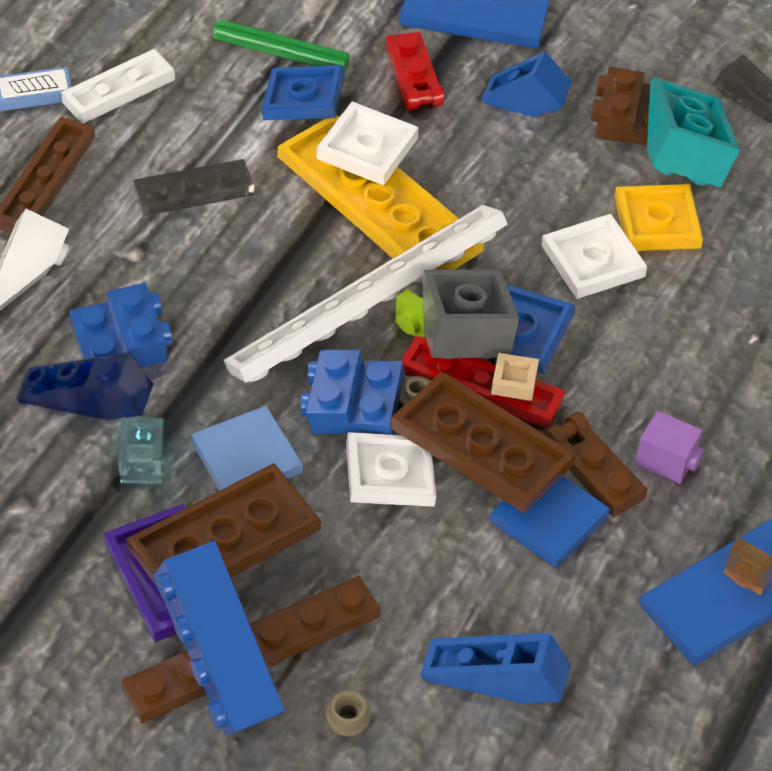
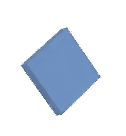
M267 406L191 434L192 445L219 491L273 463L276 464L287 479L303 473L302 462Z

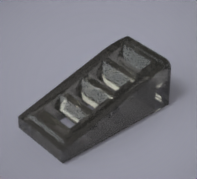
M743 54L720 71L713 86L725 96L767 122L772 123V108L767 105L772 101V80ZM761 94L764 98L761 99L758 95Z

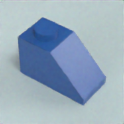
M545 51L493 75L481 99L485 104L535 118L548 111L554 113L559 110L566 102V95L572 81Z

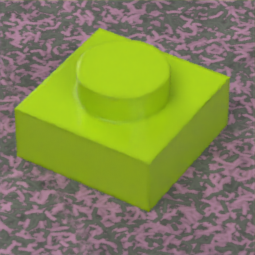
M406 288L396 297L395 323L405 333L426 339L424 334L423 299Z

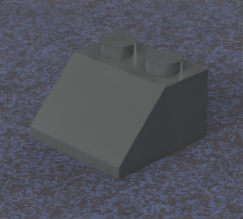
M423 270L424 334L432 358L491 359L498 357V353L512 354L519 317L501 270Z

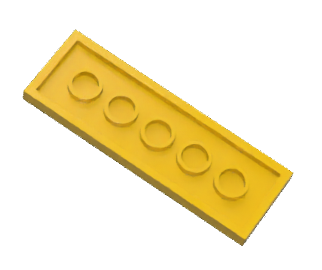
M336 115V118L322 120L277 146V157L392 258L397 257L459 220L458 217L398 166L386 183L381 185L316 159V148L340 118L338 115ZM484 243L473 245L464 251L465 254L460 259L443 263L434 270H455L484 251Z

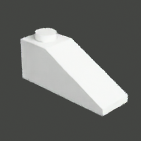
M25 209L15 223L0 259V311L44 277L54 264L57 266L62 264L69 249V245L64 243L69 231L68 228Z

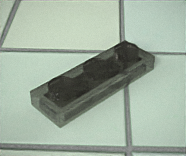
M244 159L134 179V190L143 217L254 195V185Z

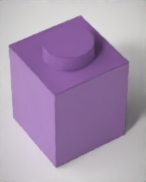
M656 411L640 438L635 464L681 484L687 471L695 472L701 462L704 449L699 447L703 430Z

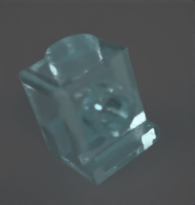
M144 416L121 418L118 450L120 483L162 484L165 443L163 418Z

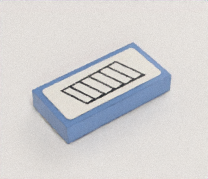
M67 67L0 76V111L62 103L61 92L72 87Z

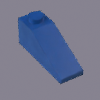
M551 633L431 639L420 675L425 681L518 703L562 702L571 663Z

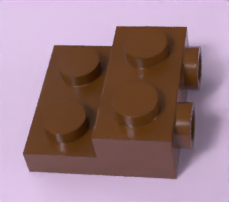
M609 66L607 76H599L596 96L602 97V100L594 99L591 121L597 122L595 137L647 146L650 84L643 83L645 72Z

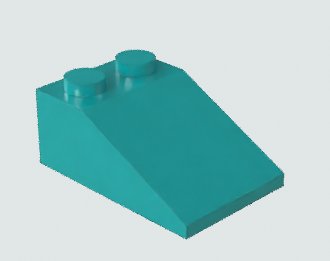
M652 78L650 82L647 150L653 167L666 175L676 173L688 177L698 185L706 186L711 184L721 188L740 148L720 99L660 78Z

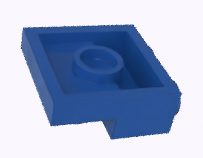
M146 283L107 291L108 302L69 310L70 322L89 380L167 362L166 345L172 344L170 327L167 321L159 322L157 316L162 315L159 295L157 292L149 293Z
M320 350L318 361H310L308 367L309 384L312 385L311 392H303L301 397V413L303 417L308 418L312 434H348V432L393 435V430L390 428L391 418L397 413L405 374L403 362L363 361L360 350Z

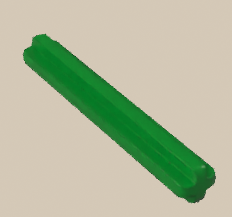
M223 19L217 20L213 29V37L216 40L311 66L341 65L344 67V73L349 66L350 55L347 52Z

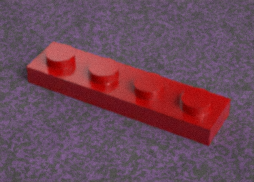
M417 335L401 360L405 376H422L432 381L441 372H444L513 416L543 428L551 426L564 402L565 390L539 380L535 381L532 401L493 395L491 392L496 368L495 364L479 358H432L427 340Z

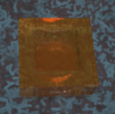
M738 538L730 548L724 574L732 578L737 585L749 588L761 596L769 586L772 578V557L743 539Z

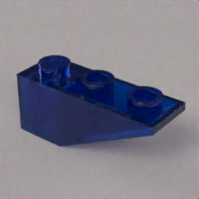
M127 352L29 368L16 399L19 403L104 420L142 416L154 384L131 353Z

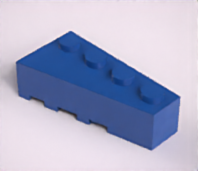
M212 541L164 560L152 577L173 620L178 638L184 644L191 659L190 665L195 680L200 687H204L211 702L208 704V711L214 726L218 730L223 728L226 737L285 712L216 542Z

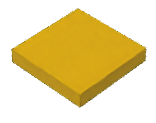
M690 184L616 187L614 197L620 226L636 251L700 249L702 247L703 237Z

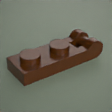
M575 412L566 417L565 423L560 426L554 424L543 430L542 433L576 454L574 465L569 469L570 472L594 498L610 508L609 514L613 518L646 499L648 489L596 435L581 412ZM573 437L578 444L572 446L568 440Z

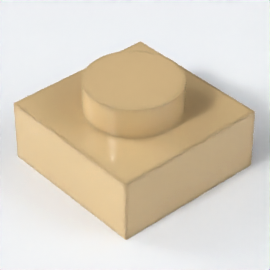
M498 353L491 394L532 401L539 359Z

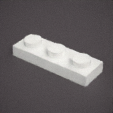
M153 49L61 92L62 103L81 123H86L174 81V68Z

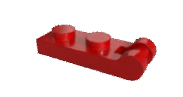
M421 32L386 36L385 48L407 111L417 110L420 105L431 104V107L443 106V88L438 83Z

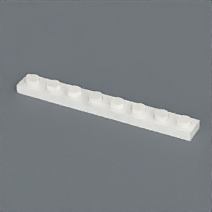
M485 205L480 206L226 358L224 362L229 373L245 383L257 381L265 377L271 367L281 361H289L298 357L302 353V349L309 344L331 337L339 326L348 321H355L364 317L372 306L381 301H389L397 297L401 292L400 289L410 283L422 281L423 270H434L443 263L456 261L465 254V250L473 245L493 239L496 236V231L508 225L503 212Z

